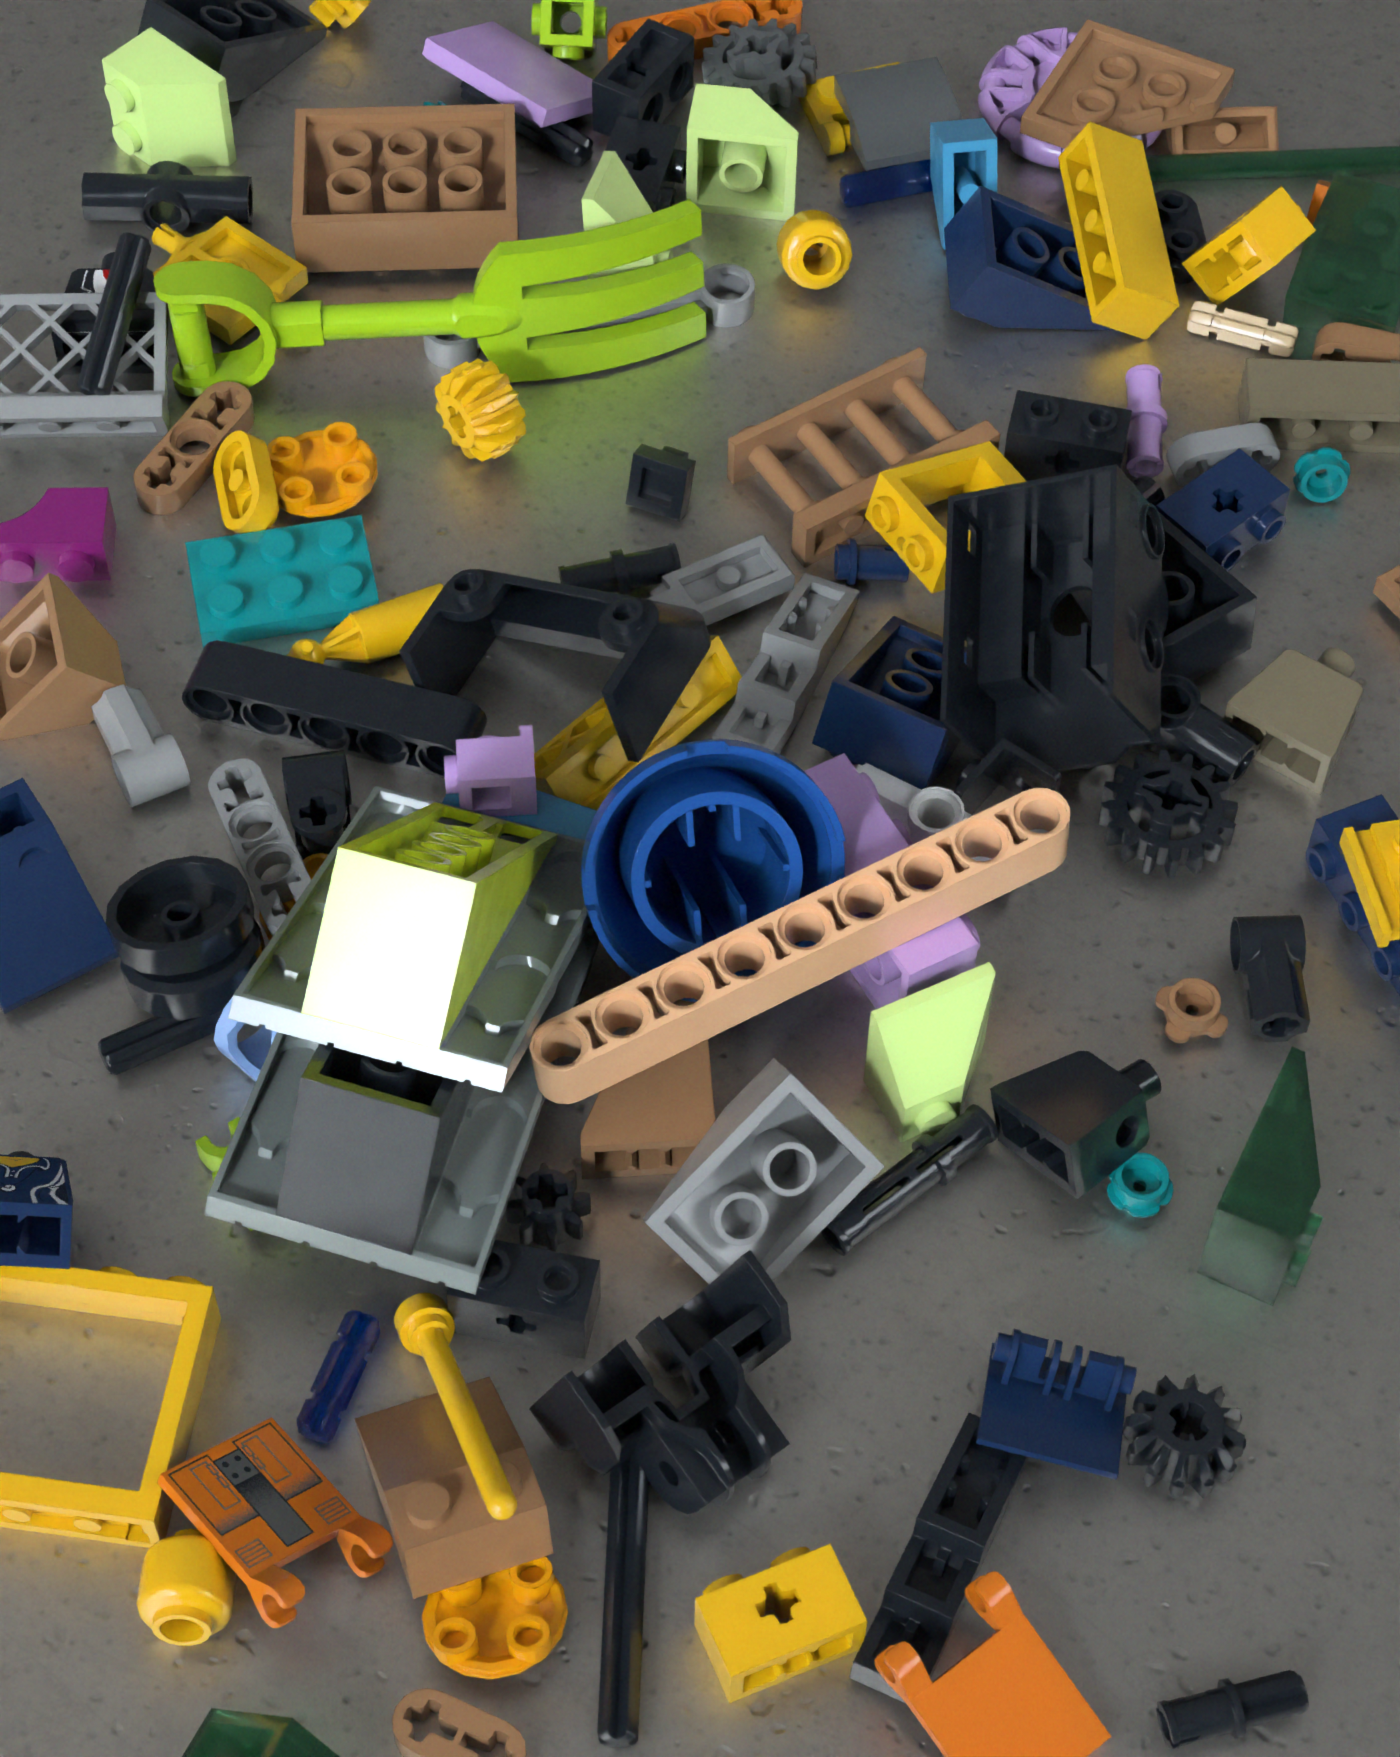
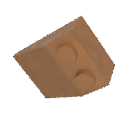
M490 1376L467 1383L466 1385L517 1500V1510L507 1520H497L489 1514L439 1393L355 1418L359 1437L413 1599L554 1554L544 1497L525 1446Z

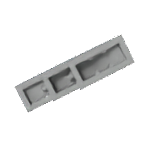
M808 573L802 575L763 631L760 652L738 682L735 703L714 732L712 739L749 742L780 754L813 696L858 602L860 590Z

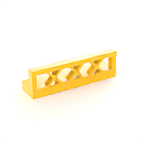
M710 635L711 644L708 652L639 763L627 760L604 697H602L534 753L536 790L598 810L612 788L633 768L651 756L676 746L737 693L738 682L742 676L718 635Z

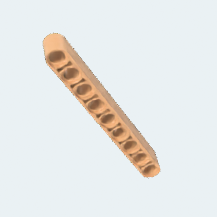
M1048 788L1025 790L546 1020L532 1034L529 1046L539 1091L546 1099L557 1104H572L584 1100L1054 871L1062 865L1067 856L1070 807L1067 800L1058 792ZM1032 829H1044V830H1047L1048 832H1045V833H1035V832L1030 831V830H1032ZM983 856L988 857L991 860L976 861L971 858ZM928 884L934 888L923 890L916 889L913 886ZM861 912L875 914V916L870 918H858L853 915ZM800 941H813L817 943L810 947L794 945ZM743 969L757 971L754 975L747 977L734 974ZM683 998L698 1000L694 1004L687 1006L673 1004ZM623 1027L638 1029L632 1034L625 1036L613 1034L614 1031ZM564 1056L576 1058L572 1063L563 1066L551 1064L555 1059Z

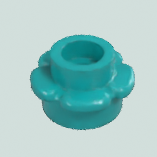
M1322 447L1312 452H1306L1294 465L1296 475L1293 477V483L1296 489L1302 492L1307 499L1318 503L1329 502L1338 498L1345 491L1351 473L1350 464L1347 460H1343L1341 452L1334 448ZM1321 469H1325V470H1326V471H1324V472H1322V473H1316L1318 470H1321Z
M1136 1153L1109 1175L1111 1183L1107 1185L1106 1189L1109 1200L1117 1209H1126L1132 1216L1138 1218L1156 1215L1159 1212L1160 1206L1169 1204L1173 1196V1183L1169 1178L1167 1167L1159 1158L1148 1153ZM1133 1185H1143L1146 1190L1138 1192L1133 1188Z

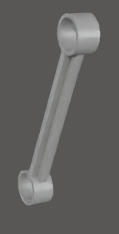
M714 265L704 272V287L687 295L620 319L555 334L582 332L628 323L654 316L691 302H695L706 312V321L708 323L723 328L736 327L747 322L753 315L755 280L747 269L739 265ZM729 291L737 293L741 297L723 300L712 295L718 292ZM439 335L423 336L426 357L430 362L442 368L452 369L463 362L468 361L470 363L476 360L480 353L481 347L477 338L444 341L436 338Z

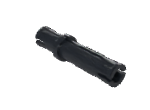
M972 1104L963 1114L933 1136L924 1134L912 1143L911 1153L877 1179L871 1181L821 1231L827 1243L838 1254L845 1256L859 1242L871 1235L891 1218L897 1216L904 1208L934 1185H947L957 1177L956 1168L988 1143L994 1142L999 1137L994 1121L984 1109L976 1104ZM949 1146H953L951 1150H949L941 1157H939L925 1170H923L922 1172H918L920 1168H923L926 1164L932 1161L933 1158H935L937 1155L943 1152L946 1148H948ZM895 1187H901L895 1193H893L891 1196H889L887 1199L881 1202L878 1206L872 1209L870 1212L864 1213L865 1210H867L878 1200H880L882 1197H884L886 1194L892 1191Z

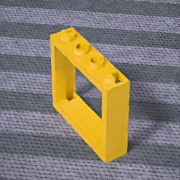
M0 1266V1301L182 1325L139 1491L0 1472V1527L150 1548V1546L166 1537L174 1507L172 1499L157 1482L161 1473L185 1462L221 1320L213 1286L204 1285L199 1280L187 1276L176 1275L166 1280L140 1277L127 1269L115 1266L102 1267L98 1271L70 1267V1269Z

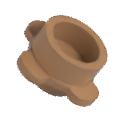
M1185 978L1176 982L1173 986H1164L1157 992L1155 1004L1164 1011L1167 1020L1164 1032L1171 1041L1185 1043L1190 1037L1200 1035L1218 1038L1226 1032L1228 1019L1219 1012L1221 998L1214 984L1200 978ZM1186 1009L1194 1010L1197 1014L1194 1016L1189 1015Z

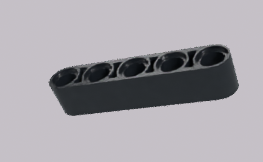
M218 640L209 642L204 646L182 693L184 705L196 716L210 722L325 750H345L346 755L445 778L444 756L456 755V740L481 737L487 724L486 714L478 705L458 696Z

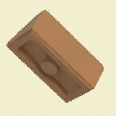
M1277 106L1218 108L1212 119L1165 129L1171 164L1279 160Z

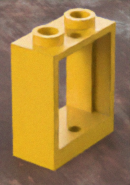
M990 441L880 472L864 516L892 549L897 552L907 567L933 594L945 590L947 531L927 510L925 505L948 499V496L1026 482V480ZM971 531L968 532V551H969V552H970V534H971Z

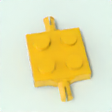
M227 216L207 231L192 237H184L166 223L160 224L161 229L157 227L152 235L153 244L160 246L171 254L168 261L153 272L154 277L163 267L173 263L188 261L233 263L255 273L271 289L276 302H286L308 284L307 267ZM204 304L209 332L229 345L235 343L256 326L245 314L227 306Z

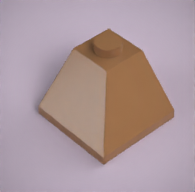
M48 573L0 620V740L5 741L90 724L94 720L91 706L100 700L103 691L122 684L126 686L117 641L58 576Z

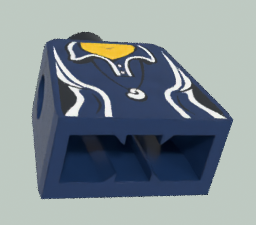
M15 1151L8 1155L0 1154V1266L70 1269L73 1197L66 1161L58 1157L34 1156L25 1151Z

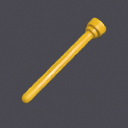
M433 1293L412 1295L404 1300L396 1310L394 1324L403 1346L409 1352L423 1356L489 1514L497 1520H507L515 1514L517 1500L449 1346L455 1332V1323L452 1315L448 1312L446 1302L440 1296Z

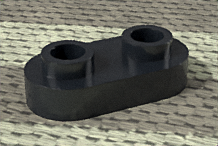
M1177 190L1155 192L1154 195L1174 283L1185 284L1193 282L1195 280L1181 263L1207 242L1197 204L1190 196Z

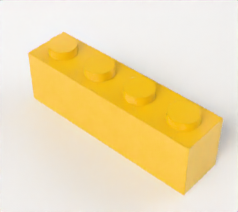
M1089 121L1060 154L1058 160L1091 320L1093 323L1147 340L1164 321L1171 317L1179 306V301L1143 142Z

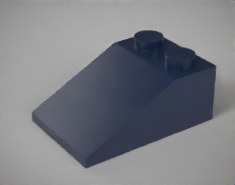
M980 186L944 228L950 309L968 318L977 319L997 328L1114 330L1093 323L1091 320L1072 224Z
M893 616L832 680L812 744L829 751L832 757L845 753L852 765L860 764L863 766L865 763H868L921 790L930 787L945 768L961 740L940 721L943 637ZM967 647L964 648V663H965V664H966Z

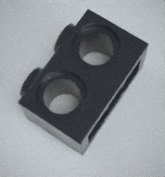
M648 18L592 80L593 130L610 137L618 116L662 123L694 87V37Z

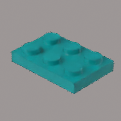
M362 515L185 542L203 648L209 642L216 640L241 643L335 628L349 613L380 603Z

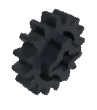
M1160 750L1158 761L1150 763L1142 753L1137 754L1133 770L1119 764L1115 769L1113 782L1106 781L1104 784L1098 817V825L1107 827L1104 842L1107 846L1122 843L1120 860L1123 863L1129 862L1135 857L1142 859V873L1149 875L1155 865H1162L1165 867L1168 878H1175L1178 866L1186 865L1196 875L1201 872L1204 858L1217 863L1221 859L1224 845L1230 846L1236 826L1234 821L1238 810V802L1228 800L1231 790L1229 781L1213 783L1215 767L1210 764L1198 771L1192 767L1193 755L1188 753L1181 759L1180 763L1171 762L1167 750Z

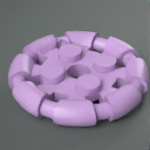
M1054 27L1034 31L1019 37L1017 44L1013 47L1005 45L988 61L979 81V88L981 89L978 96L980 113L997 139H1007L1011 142V150L1017 155L1034 163L1059 169L1058 157L1065 149L1021 134L1020 125L1021 116L1078 34L1077 32H1067V27ZM1162 130L1132 137L1141 140L1145 150L1156 140Z

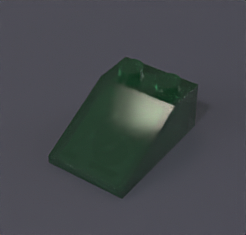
M1336 171L1313 223L1316 231L1305 241L1287 290L1283 322L1316 333L1325 325L1334 322L1350 323L1398 333L1400 328V188Z
M1292 1046L1216 1207L1197 1273L1271 1306L1274 1305L1283 1283L1295 1288L1297 1287L1312 1252L1311 1247L1324 1218L1312 1212L1321 1184L1305 1051Z

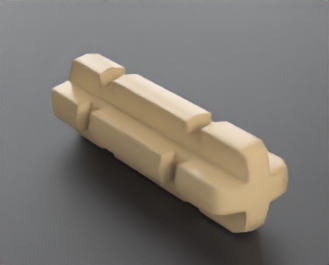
M1201 300L1195 301L1187 322V330L1192 334L1208 338L1211 332L1217 334L1216 340L1260 351L1261 346L1269 348L1268 354L1282 358H1290L1294 352L1298 339V328L1295 325L1277 321L1276 326L1269 325V318L1225 307L1224 312L1217 311V304Z

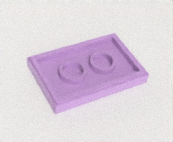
M494 21L427 37L425 40L422 55L426 59L501 104H514L517 114L541 128L592 113L591 78Z

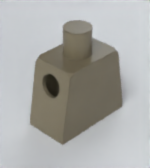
M1328 648L1317 661L1295 649L1285 650L1229 700L1224 719L1260 742V747L1254 760L1321 795L1353 727L1364 689L1360 683L1350 679L1355 672L1356 665L1351 656L1341 649Z

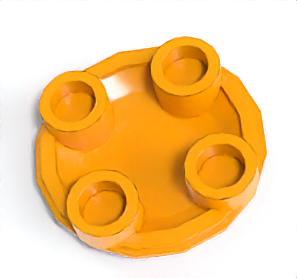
M334 422L324 430L307 431L295 437L281 436L272 440L267 446L279 507L289 514L310 518L338 514L354 507L367 496L378 477L376 455L367 442L358 438L356 428L347 422Z
M544 1556L428 1594L422 1613L426 1643L442 1664L464 1676L496 1679L520 1674L544 1660L562 1638L568 1609L564 1588L554 1576L552 1563Z

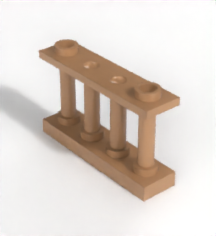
M921 347L900 357L890 358L875 369L762 423L745 427L736 435L728 438L727 478L734 485L760 473L794 514L791 553L804 568L833 554L836 544H846L848 538H855L856 542L877 532L864 515L880 472L870 477H862L829 438L855 426L891 466L882 471L990 441L999 450L1001 434L988 420H984L966 430H958L923 392L927 354ZM903 404L938 444L919 453H910L877 415ZM808 449L843 490L823 500L814 501L781 462Z

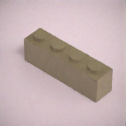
M1246 358L1238 393L1240 425L1248 423L1267 425L1273 434L1279 450L1314 451L1322 447H1329L1340 452L1400 454V363Z

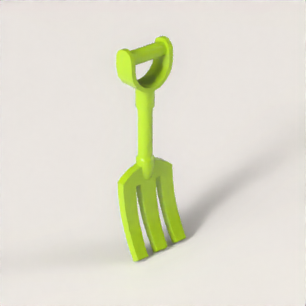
M690 199L645 216L601 228L545 238L499 242L484 260L477 274L474 291L459 293L454 298L324 305L322 300L276 302L271 289L255 273L233 263L216 261L173 263L158 271L153 280L156 296L168 304L179 360L172 370L174 387L179 393L192 397H199L206 388L223 381L237 382L249 389L265 378L275 362L276 349L326 346V341L450 334L458 335L462 339L477 338L486 358L497 365L500 374L506 373L509 376V381L515 383L563 378L616 368L670 352L707 337L706 312L695 302L628 323L582 332L555 334L630 316L660 306L704 287L703 261L692 251L659 263L622 273L580 281L543 284L581 277L633 263L701 236V209ZM204 304L227 306L245 314L259 328L260 336L243 349L225 353H213Z

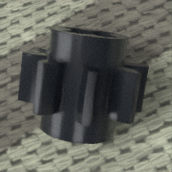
M541 1163L539 1170L532 1173L527 1179L517 1176L514 1184V1195L517 1199L508 1201L506 1219L507 1223H521L519 1228L521 1245L526 1246L533 1241L538 1245L547 1247L550 1251L556 1252L558 1245L564 1243L569 1237L577 1240L583 1238V1221L580 1217L591 1213L590 1193H575L577 1189L576 1171L572 1169L563 1174L558 1170L549 1169L546 1163ZM546 1206L554 1207L553 1209H550V1210H548V1209H543V1207H546Z

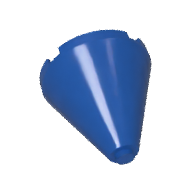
M707 739L688 742L659 752L637 765L612 788L603 800L591 822L583 847L581 861L583 899L589 919L607 953L628 975L636 978L846 877L843 841H846L838 816L827 797L810 776L786 757L771 749L739 740ZM800 941L794 945L810 947L817 943L813 941ZM743 969L734 974L747 977L754 975L757 971ZM683 998V999H680V1000H685V1001H690V1002H697V1001H698V1000H696V999H694V998Z

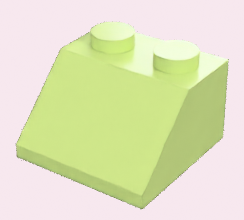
M152 27L102 59L106 81L104 91L110 103L114 125L112 127V134L118 146L125 153L136 155L150 166L162 161L178 162L186 167L230 166L237 161L225 77Z
M696 83L687 125L686 200L690 199L701 209V212L787 221L795 215L799 132L751 89Z

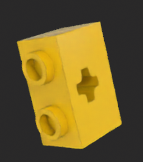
M1281 185L1220 230L1181 264L1213 304L1219 305L1276 266L1314 233L1316 229L1303 214L1300 206L1292 200Z
M831 1544L810 1551L808 1547L791 1549L775 1558L771 1562L770 1568L743 1578L741 1574L724 1576L709 1584L704 1589L703 1595L695 1598L694 1626L729 1704L858 1651L866 1635L867 1619ZM775 1610L776 1615L780 1619L789 1618V1622L780 1624L774 1615L765 1616V1612Z

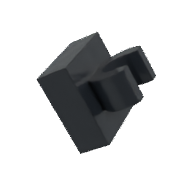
M641 444L633 453L626 504L680 521L688 512L696 461L688 459V452L664 446L660 450Z

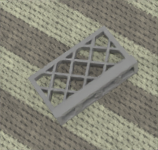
M139 292L134 310L154 309V327L138 342H135L127 334L125 344L130 350L120 358L112 386L116 391H111L110 395H84L81 392H71L59 379L81 358L84 360L92 331L78 343L60 324L75 310H90L97 316L103 293L0 294V337L14 349L0 363V438L165 436L170 430V412L168 410V304L161 301L156 296V292ZM17 311H32L44 323L20 344L2 325ZM45 311H56V312H54L51 316H49ZM54 332L72 350L48 371L30 352L50 333ZM152 344H154V358L146 352ZM140 357L154 371V390L129 391L117 378ZM24 359L43 378L28 392H11L1 380ZM53 386L58 392L46 391Z

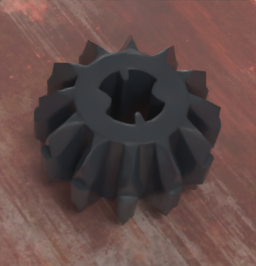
M1195 1373L1186 1379L1183 1389H1178L1165 1375L1162 1380L1157 1382L1155 1394L1142 1390L1135 1397L1132 1407L1134 1414L1126 1417L1123 1426L1124 1438L1132 1442L1129 1444L1126 1452L1128 1465L1147 1466L1143 1477L1146 1488L1157 1484L1161 1479L1171 1482L1169 1491L1173 1500L1182 1496L1185 1484H1190L1204 1498L1207 1494L1211 1493L1214 1480L1223 1483L1230 1481L1237 1468L1234 1459L1242 1457L1246 1447L1245 1435L1237 1431L1242 1421L1241 1408L1221 1407L1225 1397L1222 1386L1212 1389L1207 1394L1198 1391L1199 1383ZM1181 1433L1189 1435L1187 1441L1180 1439Z

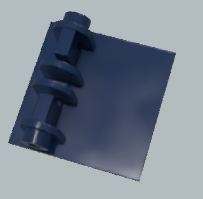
M1013 1329L1011 1335L998 1332L995 1343H992L976 1443L1117 1480L1126 1395H1130L1132 1392L1137 1368L1125 1365V1358L1117 1355L1115 1357L1092 1350L1089 1352L1085 1366H1081L1083 1346L1080 1345L1074 1346L1070 1361L1065 1362L1060 1360L1063 1344L1060 1340H1054L1049 1357H1046L1049 1339L1022 1333L1018 1329Z

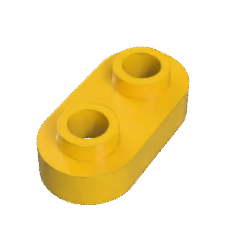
M241 430L234 431L221 443L213 465L222 520L228 529L240 534L267 530L274 524L279 513L278 495L268 447L258 437Z

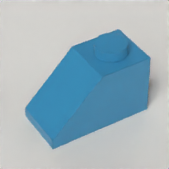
M984 118L930 123V176L943 250H946L944 228L980 186L997 192V137Z

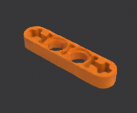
M720 0L623 21L610 28L607 34L608 62L648 18L680 32L691 34L694 37V60L704 58V48L713 47L712 37L715 34L725 37L730 35L729 29L718 26L721 22H737L742 25L740 27L742 28L748 26L749 19H755L758 26H766L767 22L774 18L777 19V28L782 29L790 23L796 24L798 34L802 27V0Z

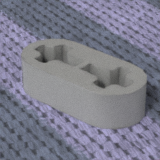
M1248 423L1185 435L1169 447L1166 456L1176 483L1180 487H1184L1239 448L1270 472L1280 459V450L1267 425Z

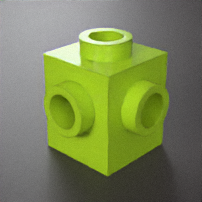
M541 0V3H533L532 35L540 36L539 44L545 49H553L552 56L557 59L584 60V50L596 51L597 39H606L607 6H598V0ZM569 13H576L581 18V26L574 33H568L562 27V20Z

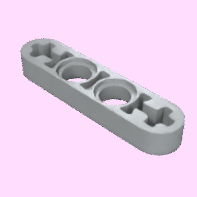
M234 759L225 762L211 774L208 788L263 919L273 937L288 915L283 903L293 898L297 902L310 883L311 878L261 767L250 759ZM245 786L251 800L239 805L234 791ZM261 822L272 823L271 828L264 835L254 839L243 838L247 829L254 824ZM273 865H291L289 871L279 879L272 881L261 879L263 873Z

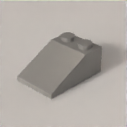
M773 1058L725 1107L644 1216L643 1220L708 1284H711L749 1250H751L766 1273L774 1281L885 1166L790 1071Z

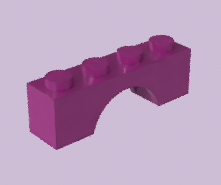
M48 488L40 501L29 511L15 519L0 523V582L24 583L27 581H40L48 573L58 576L62 581H111L116 522L109 488Z

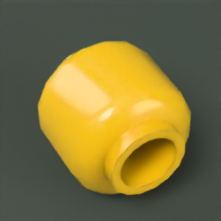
M815 209L798 212L789 218L779 231L776 243L778 258L789 278L801 287L814 290L828 288L840 281L848 271L853 255L851 240L839 220L828 212Z
M198 1529L180 1530L173 1536L165 1537L150 1546L143 1559L137 1596L139 1617L152 1629L153 1634L164 1642L179 1646L201 1644L208 1640L211 1635L225 1628L231 1619L238 1575Z

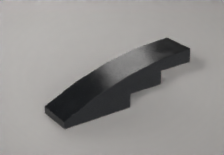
M968 1413L916 1518L912 1536L885 1588L881 1606L853 1661L849 1678L904 1703L906 1702L880 1675L875 1667L874 1660L887 1647L905 1641L915 1649L930 1679L932 1678L966 1603L965 1589L978 1576L1028 1460L1027 1456L977 1444L980 1417L972 1413Z

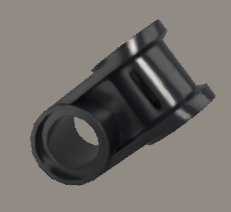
M345 750L283 757L282 772L290 821L295 830V841L302 860L318 853L329 855L351 822L349 805H352Z

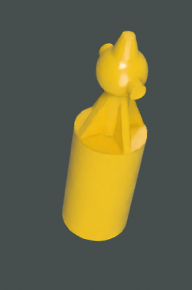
M437 583L351 612L320 643L310 638L300 639L292 645L286 656L323 665L325 660L360 662L368 665L400 654V649L444 586L442 583Z

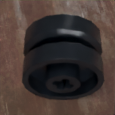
M188 856L165 860L147 867L120 885L107 904L106 925L113 947L121 959L120 968L128 992L137 1007L155 1017L184 1020L210 1016L223 1010L266 947L261 928L254 919V904L248 883L237 867L219 858Z

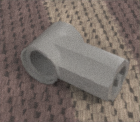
M122 684L103 691L102 697L91 706L94 720L110 750L115 775L130 807L132 808L191 785L189 772L177 742L171 733L164 735L141 689L128 688Z

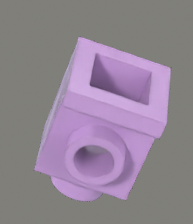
M532 725L519 726L520 736L498 737L485 735L476 739L456 740V755L444 756L446 794L459 793L460 808L494 817L537 814Z

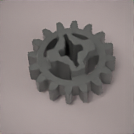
M771 18L766 26H758L755 19H749L748 26L742 28L732 24L729 26L730 35L728 37L715 34L712 37L713 47H707L703 50L704 62L701 65L704 84L751 89L770 107L778 103L785 108L790 107L791 95L805 97L807 95L806 84H815L816 82L815 70L818 68L815 45L810 44V35L807 32L797 35L796 24L793 23L786 25L782 29L777 28V19Z

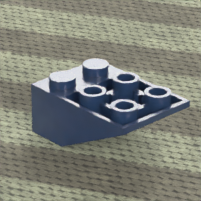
M23 778L0 788V1008L6 1014L119 957L113 947L107 925L60 836Z

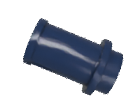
M848 538L846 544H836L834 577L837 580H845L848 586H854L856 580L908 581L909 568L890 545L857 544L855 538Z

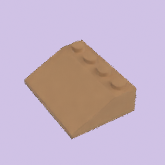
M475 104L295 109L291 224L296 261L307 267V273L481 268L488 254L499 242L519 240L515 105Z

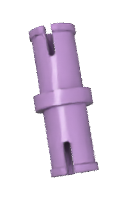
M1146 364L1130 368L1125 376L1127 384L1126 409L1132 410L1127 437L1128 459L1126 461L1127 470L1129 469V473L1137 478L1140 476L1152 478L1163 471L1162 434L1168 426L1167 412L1162 407V373H1160L1157 367Z

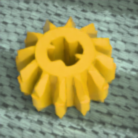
M479 358L470 363L468 361L463 362L450 369L451 372L442 376L441 382L435 386V396L439 401L435 405L436 411L442 416L444 422L442 428L448 430L451 435L452 444L460 446L463 454L469 459L477 458L481 462L491 457L495 459L509 452L510 448L518 444L519 439L526 434V425L523 421L526 412L519 404L517 398L519 392L514 391L510 385L509 376L506 373L500 374L497 365L491 360L484 362Z

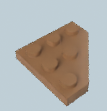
M1087 19L1021 116L1020 133L1066 149L1089 121L1132 137L1212 119L1233 86L1236 69Z

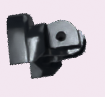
M751 1250L743 1254L711 1284L663 1320L658 1316L635 1336L657 1369L664 1376L677 1378L683 1375L692 1399L676 1409L654 1387L650 1373L625 1339L580 1376L576 1377L573 1371L564 1375L529 1408L552 1443L563 1451L577 1449L588 1466L602 1475L607 1474L634 1455L651 1486L660 1497L675 1510L685 1514L696 1513L710 1502L715 1507L724 1505L731 1500L735 1492V1484L746 1476L751 1480L763 1477L771 1466V1458L790 1443L746 1383L745 1376L791 1341L788 1303Z

